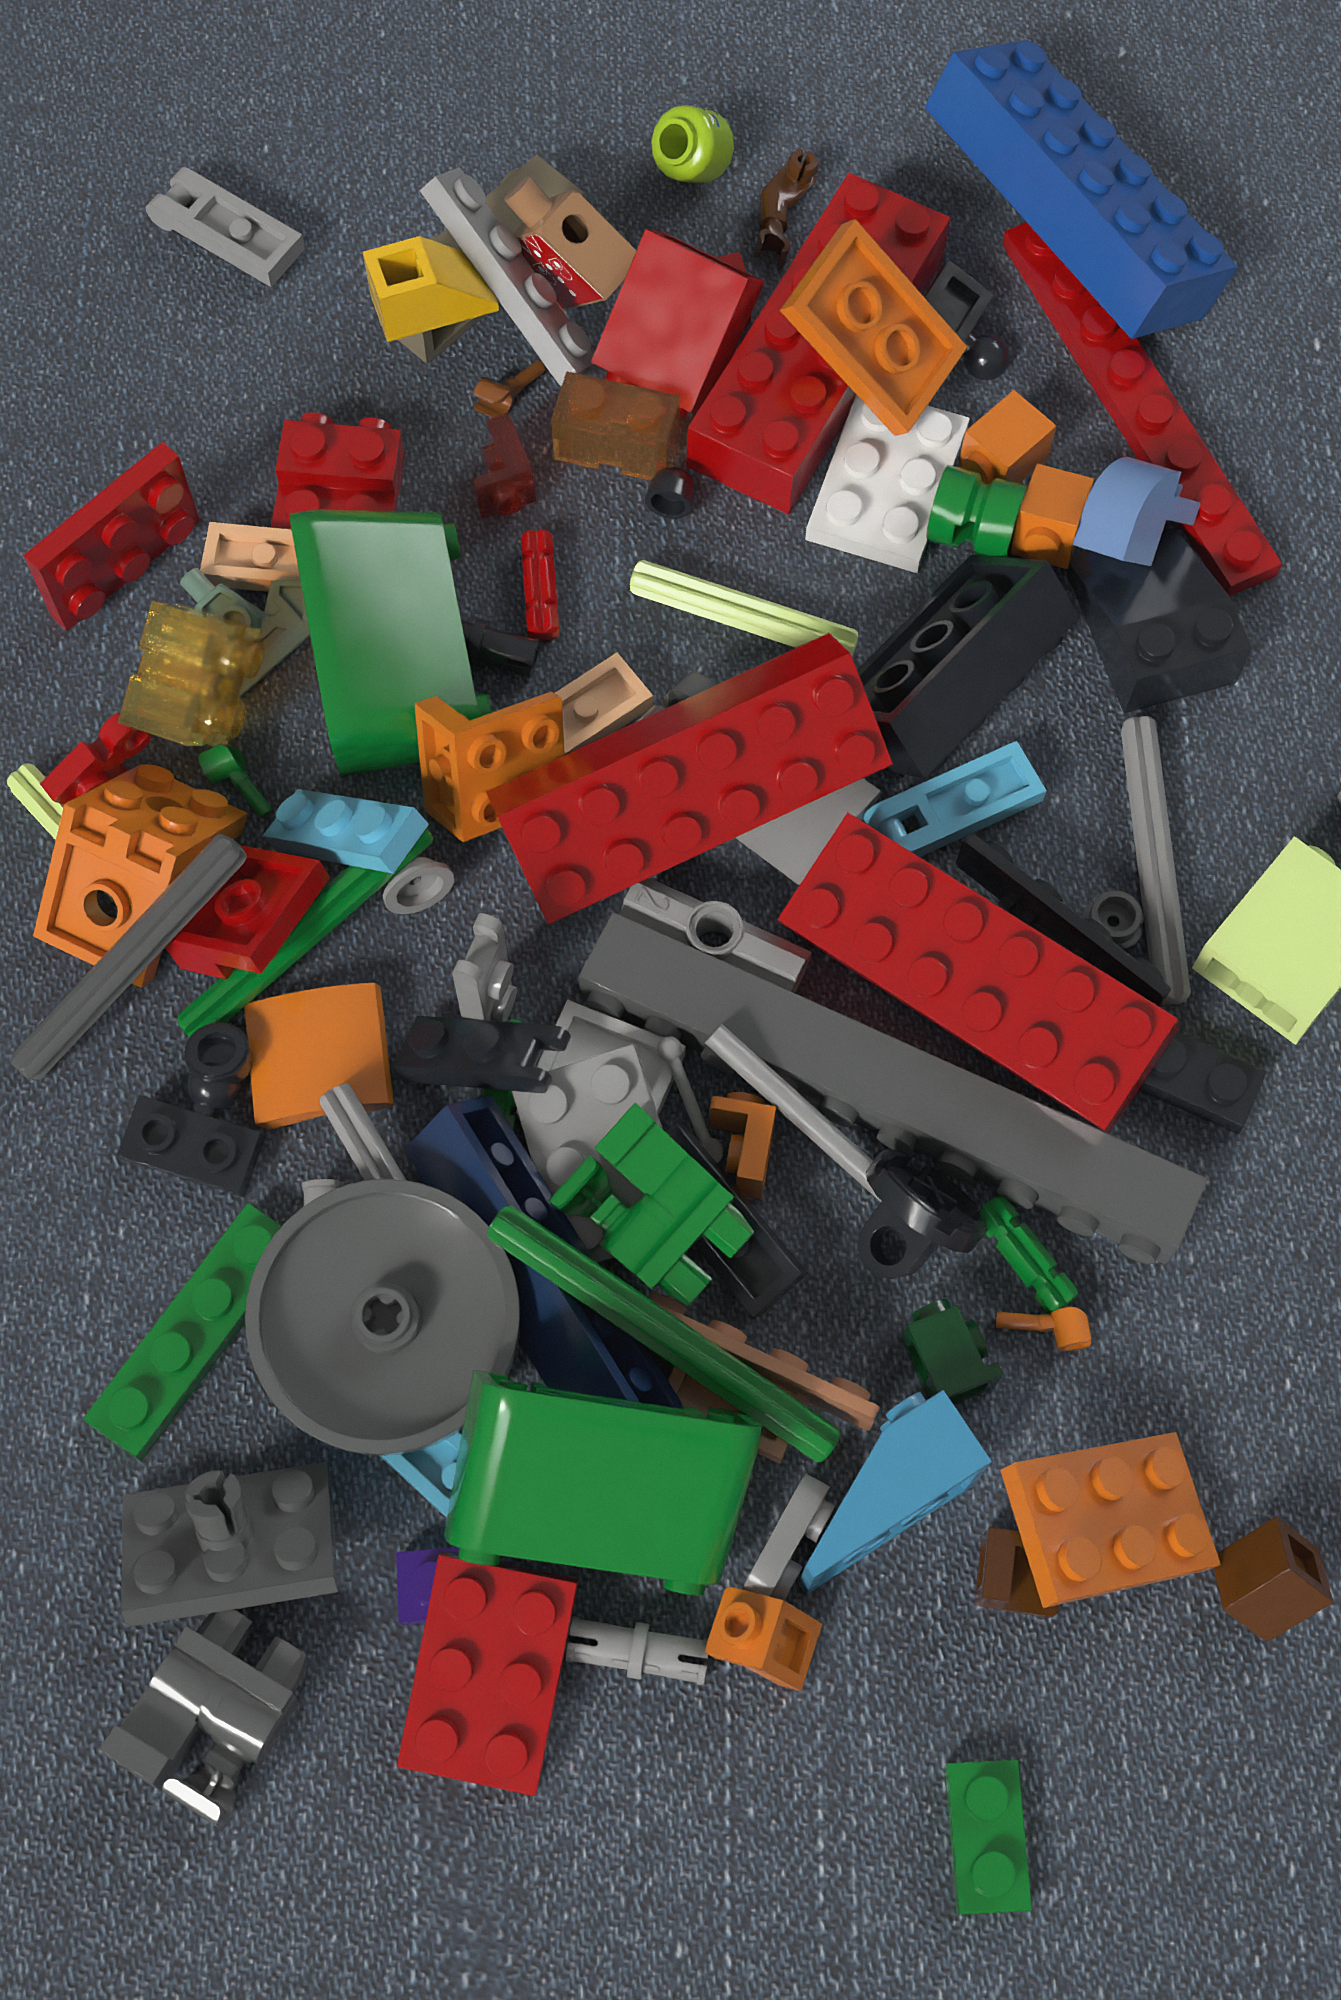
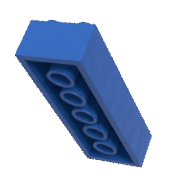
M1022 40L953 52L924 108L1131 339L1204 319L1238 269V266L1224 252L1221 241L1214 235L1206 232L1188 213V208L1184 201L1170 193L1152 174V169L1148 162L1135 155L1116 135L1115 127L1108 120L1100 117L1082 98L1080 89L1074 83L1065 79L1047 60L1045 51L1029 40Z

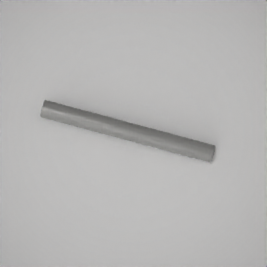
M721 1023L704 1043L881 1202L867 1182L866 1170L873 1160Z

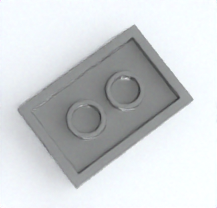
M632 1044L547 1071L552 1076V1081L546 1093L512 1091L532 1162L553 1195L589 1155L605 1169L611 1192L627 1207L635 1205L644 1195L594 1148L635 1102L662 1128L638 1046ZM565 1214L596 1263L615 1259L613 1255L600 1245L605 1233L589 1218Z

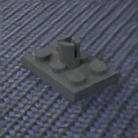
M327 1462L234 1476L230 1473L228 1478H225L223 1471H210L201 1474L190 1484L123 1495L121 1613L127 1627L338 1592L332 1480Z

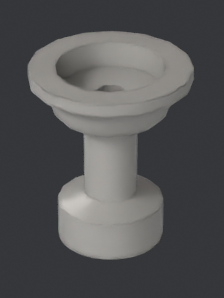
M416 857L387 882L388 885L383 893L384 904L392 913L402 915L427 909L442 900L450 892L455 882L454 873L445 863L435 862L429 858Z

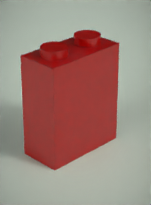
M645 229L591 363L608 371L605 380L633 393H636L638 388L641 387L657 395L654 403L657 407L673 415L686 418L688 412H698L731 360L765 281L666 232Z

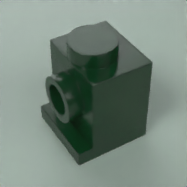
M948 1299L930 1303L912 1313L911 1316L914 1322L907 1325L901 1340L927 1399L944 1390L954 1405L996 1387L1003 1376V1372L998 1362L985 1367L982 1359L988 1357V1350L983 1335L973 1319L965 1322L958 1306L951 1307Z

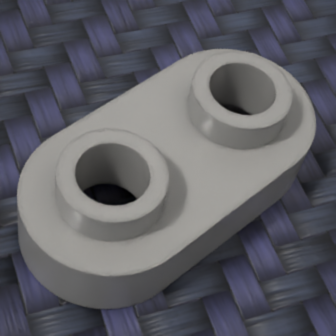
M807 1473L804 1475L742 1590L785 1601L803 1566L792 1560L804 1536L817 1542L835 1508V1505L825 1500L830 1486Z

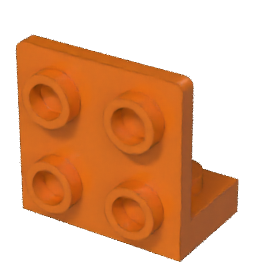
M554 692L542 694L470 721L466 716L458 713L437 696L414 703L424 811L462 842L502 828L487 796V791L565 755L562 699Z

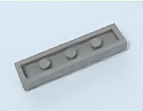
M460 167L437 175L428 182L420 192L560 387L594 365L591 363L594 354L590 350L591 344L588 336L579 325L569 321L556 303V294L551 284L542 275L534 272L521 253V244L516 235L507 226L500 224L487 206L486 195L478 182L471 176L464 174Z

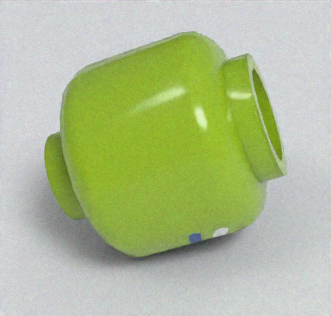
M692 105L676 106L664 113L655 125L651 139L652 156L657 167L668 178L681 182L702 184L714 181L725 172L731 163L734 151L733 133L728 122L716 111Z

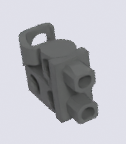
M236 1610L210 1613L196 1632L187 1626L184 1628L174 1643L175 1648L161 1663L149 1686L120 1726L115 1725L98 1749L113 1762L162 1793L164 1792L220 1829H224L235 1813L234 1796L236 1786L242 1775L240 1770L245 1763L254 1762L257 1765H261L265 1761L281 1734L286 1721L290 1720L300 1704L294 1692L300 1684L309 1661L304 1652L275 1636L255 1668L237 1658L236 1654L255 1625ZM202 1731L211 1735L214 1744L201 1760L205 1764L203 1769L182 1780L175 1777V1773Z

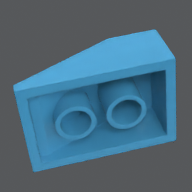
M944 1390L927 1401L921 1392L915 1393L900 1402L886 1414L888 1421L880 1427L882 1433L804 1568L798 1585L805 1596L973 1487L990 1465L991 1459Z

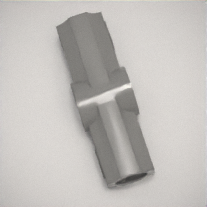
M651 878L630 887L619 913L621 916L795 994L804 978L812 956L811 951L743 921L737 910L727 903L720 901L704 903ZM716 931L727 936L729 942L720 947H710L703 944L699 937L707 932Z

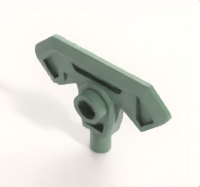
M194 568L184 575L180 585L197 602L194 610L218 653L186 657L183 704L189 710L227 711L310 636L301 581H271L263 612L222 583L215 587L198 568Z

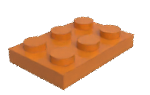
M856 219L841 224L780 309V312L894 436L909 433L967 348L966 344Z
M1176 1432L1019 1461L1000 1470L1043 1608L1200 1573L1221 1565Z

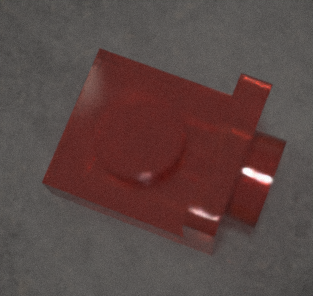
M509 413L486 420L490 444L482 446L481 449L489 473L473 480L477 508L483 519L497 514L510 515L519 511L525 505L536 502L533 471Z

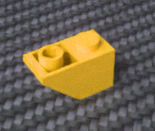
M417 236L363 252L370 295L387 342L499 311L496 296L461 250Z

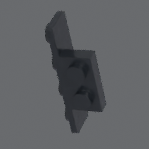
M970 833L962 841L956 865L1000 901L997 906L1160 1008L1162 1007L1171 988L1164 982L1162 974L1152 963L1141 957L1133 958L1113 942L1111 934L1102 924L1091 918L1083 919L1063 903L1061 895L1053 886L1041 879L1033 880L1016 867L1009 853L993 841L984 842L974 833Z

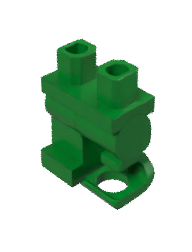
M635 1102L594 1148L644 1195L635 1205L629 1207L624 1205L611 1192L605 1169L589 1155L549 1201L567 1215L586 1217L592 1220L605 1232L600 1243L604 1249L652 1290L659 1286L670 1296L690 1306L713 1280L686 1256L690 1249L704 1235L731 1259L754 1234V1231L742 1214L731 1204L734 1201V1196L718 1183Z

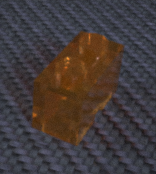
M566 371L551 419L554 460L599 469L600 463L620 467L621 474L651 480L657 471L672 465L680 437L681 396Z

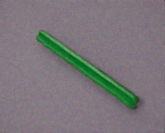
M505 1205L490 1224L487 1236L491 1241L815 1462L825 1460L836 1447L841 1434L838 1427L513 1205Z

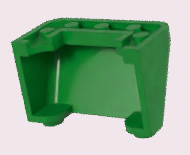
M313 509L289 513L330 745L341 777L420 763L414 703L437 696L458 713L466 716L469 721L491 713L487 693L475 695L450 565L451 560L461 559L455 523L443 524L440 512Z
M473 1369L444 1532L446 1541L453 1546L459 1547L458 1558L460 1560L474 1564L496 1566L500 1564L501 1556L660 1578L665 1579V1589L688 1595H704L706 1585L720 1584L758 1452L762 1428L760 1423L742 1411L708 1406L707 1415L705 1416L695 1407L681 1405L679 1409L551 1389L545 1384L531 1382L530 1391H527V1384L509 1381L506 1374Z

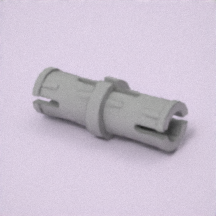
M573 1616L569 1635L597 1640L598 1645L589 1646L568 1642L566 1662L573 1663L574 1661L627 1670L628 1678L641 1680L642 1673L695 1682L697 1685L703 1686L707 1666L681 1662L678 1660V1656L686 1655L708 1659V1654L705 1651L708 1639L704 1638V1640L651 1632L649 1631L650 1624L636 1622L633 1629Z

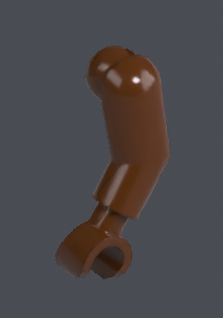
M803 149L796 150L790 155L788 162L766 184L760 195L761 231L753 256L759 258L762 250H773L779 255L777 266L781 267L784 266L790 250L789 240L783 235L787 230L788 211L816 182L818 171L817 157L808 151L804 163L801 162L804 155Z

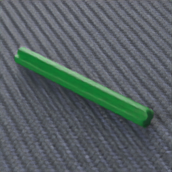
M427 828L424 830L394 874L355 866L347 867L320 891L310 908L305 912L262 974L235 968L227 980L220 978L178 1015L177 1021L180 1028L190 1038L196 1030L207 1024L228 1022L431 845L433 841L431 832Z

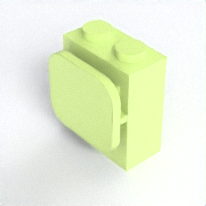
M1294 836L1207 941L1192 969L1295 1045L1341 990V869L1336 866L1334 860L1325 851L1315 846H1307Z

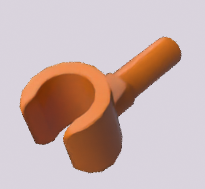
M1077 1307L1061 1308L1050 1314L1041 1313L1040 1315L997 1312L996 1328L1040 1332L1053 1331L1058 1351L1080 1350L1091 1345L1092 1337L1088 1317Z

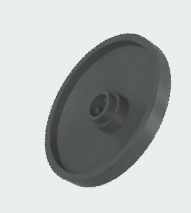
M395 1179L366 1180L339 1187L315 1198L291 1216L275 1233L257 1263L250 1282L245 1314L246 1338L254 1370L267 1395L282 1414L298 1428L328 1445L365 1455L386 1456L419 1451L436 1445L461 1431L464 1424L473 1369L508 1375L517 1352L520 1337L521 1302L517 1280L504 1249L488 1238L487 1231L489 1227L468 1206L445 1192L421 1183Z

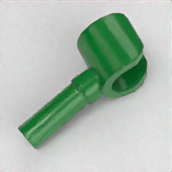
M219 744L199 755L198 759L201 768L211 783L216 785L231 778L234 786L238 788L261 819L273 811V808L245 772L246 762L239 749L234 746Z

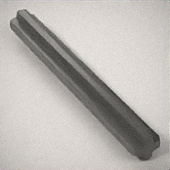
M223 834L216 835L13 1052L11 1062L19 1070L20 1074L27 1079H42L241 867L247 855L234 839Z

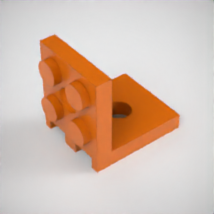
M140 764L65 803L33 937L95 965L216 835L223 834L232 839L241 836L248 813L228 804V800L217 792L205 789L197 790L174 779V775L169 770L149 764ZM98 890L108 893L114 899L118 910L117 918L106 915L100 909L97 902ZM161 952L131 984L143 988L154 980Z

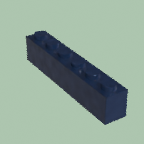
M491 1095L447 1104L404 1149L424 1185L453 1196L475 1212L488 1227L505 1205H513L593 1260L565 1213L549 1201L553 1196L552 1192ZM504 1249L512 1265L520 1294L521 1329L519 1342L548 1388L680 1409L681 1405H683L647 1346Z

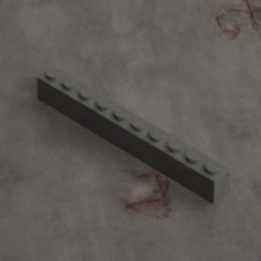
M612 912L579 974L580 999L586 1001L585 1004L588 1008L618 1020L622 1017L656 1035L674 1037L682 1045L701 1053V1059L712 1068L724 1073L734 1074L736 1071L704 1043L710 1034L722 1023L809 1103L817 1106V1110L829 1121L843 1127H852L855 1123L877 1133V1139L890 1149L903 1151L911 1154L914 1150L937 1161V1167L945 1174L962 1181H972L973 1178L997 1188V1194L1006 1197L1012 1205L1025 1209H1031L1035 1205L1057 1215L1058 1223L1064 1228L1083 1236H1093L1094 1233L1118 1243V1249L1124 1255L1141 1263L1155 1264L1158 1261L1167 1265L1181 1245L1208 1181L1206 1177L615 912Z

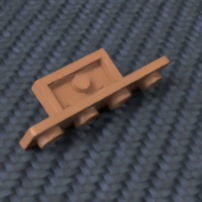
M649 1293L647 1298L805 1406L807 1404L813 1405L864 1430H871L880 1407L868 1401L871 1394L865 1388L840 1377H834L831 1383L807 1373L806 1371L809 1366L799 1357L773 1348L768 1355L745 1344L747 1336L733 1326L717 1320H711L709 1325L706 1326L684 1316L686 1308L676 1300L661 1293ZM674 1366L668 1381L684 1406L695 1407L705 1416L707 1415L708 1406L740 1411ZM762 1426L757 1453L781 1464L789 1443Z

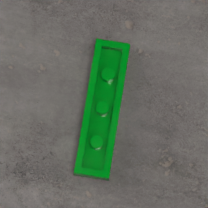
M247 1203L83 1417V1420L136 1459L142 1461L245 1324L247 1296L255 1268L266 1246L282 1225Z

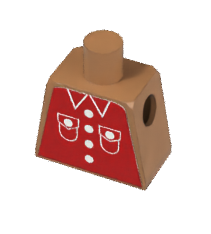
M527 176L506 195L504 201L523 221L521 226L514 232L521 244V253L534 272L542 275L551 284L556 294V303L563 311L607 300L625 280L636 250L579 192L570 190L549 198L530 176Z

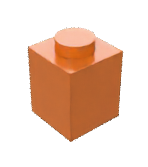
M1013 390L965 431L959 465L963 469L980 473L984 484L989 485L996 478L1021 483L1035 470L1037 464H1042L1048 459L1057 425Z
M1037 464L1019 509L1010 554L1034 560H1048L1050 565L1068 569L1075 549V545H1072L1086 500L1093 487L1094 478Z

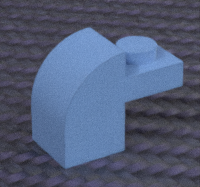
M1122 457L1111 463L1092 487L1072 545L1122 561L1151 566L1166 520L1193 526L1201 503L1180 497L1183 487L1182 484H1178L1181 472L1131 457Z

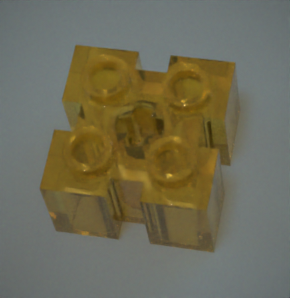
M152 600L138 648L144 652L138 673L131 674L118 723L186 746H205V744L211 746L219 744L230 746L231 739L239 735L246 719L247 706L242 702V699L238 698L244 677L253 679L257 675L263 661L264 646L259 643L263 629L200 608L185 605L177 606L171 603Z

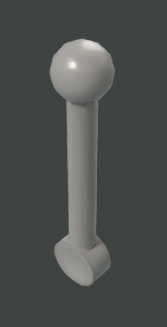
M664 1037L658 1042L657 1053L661 1059L669 1064L698 1141L718 1163L723 1157V1146L720 1141L710 1137L680 1060L682 1045L674 1037Z

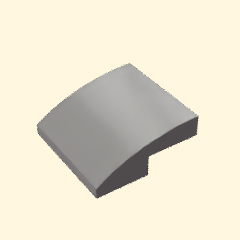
M862 778L736 837V839L800 885L847 812L862 821L864 814L876 803L883 792Z

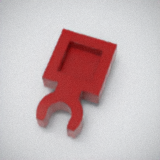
M117 712L103 724L99 731V737L92 744L81 741L40 785L53 802L64 805L127 772L129 769L123 762L142 751L152 737L137 719L128 723L124 716Z

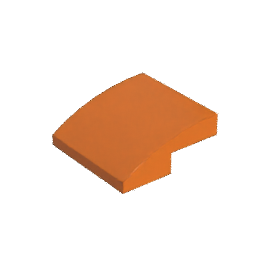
M360 983L310 989L248 1003L244 1007L247 1039L253 1055L250 1075L255 1125L266 1130H272L319 1116H327L320 1105V1097L332 1088L344 1083L352 1087L367 1113L394 1106L380 985L376 983Z

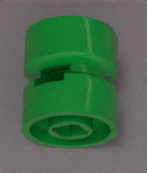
M948 464L942 474L933 501L926 539L957 549L965 542H970L975 554L1009 558L1019 509L1028 486L1001 478L994 479L989 485L984 484L980 473Z

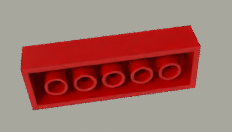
M850 172L843 180L688 426L686 467L788 515L847 420L856 393L780 312V309L841 224L853 219L858 221L916 289L923 294L943 261L951 219L949 216Z
M827 633L495 787L486 793L549 925L882 770L893 763L851 653L835 637Z
M848 812L777 919L794 934L1107 1134H1110L1180 1028L1178 1018Z

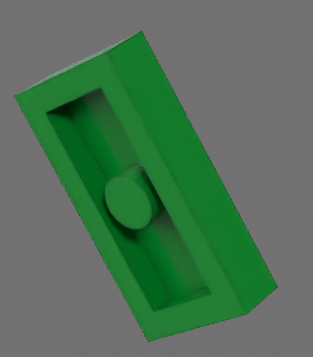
M1018 1760L945 1764L956 1914L1032 1911Z

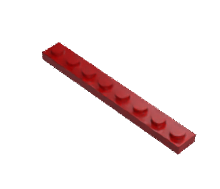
M1027 222L1006 230L1002 246L1137 459L1181 472L1178 484L1183 485L1180 497L1201 503L1194 525L1179 523L1207 569L1229 596L1276 577L1282 562L1137 338L1131 339Z

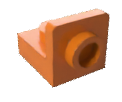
M744 1092L729 1093L727 1098L712 1096L709 1109L710 1127L744 1134H732L726 1172L737 1174L736 1187L745 1197L762 1200L775 1130L776 1106L765 1105V1101L761 1097Z
M727 1587L723 1592L705 1651L716 1659L744 1666L777 1685L802 1691L822 1623L784 1600L734 1587Z

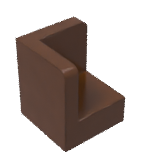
M1277 1516L1217 1553L1221 1565L1214 1567L1223 1610L1265 1641L1274 1639L1333 1603L1320 1550Z
M989 1527L981 1537L973 1606L1052 1618L1058 1613L1059 1605L1043 1608L1020 1532Z

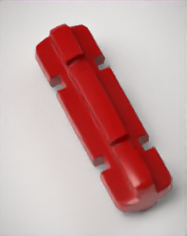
M545 529L538 531L528 530L521 536L527 633L531 639L537 638L541 639V641H553L560 634L553 537Z

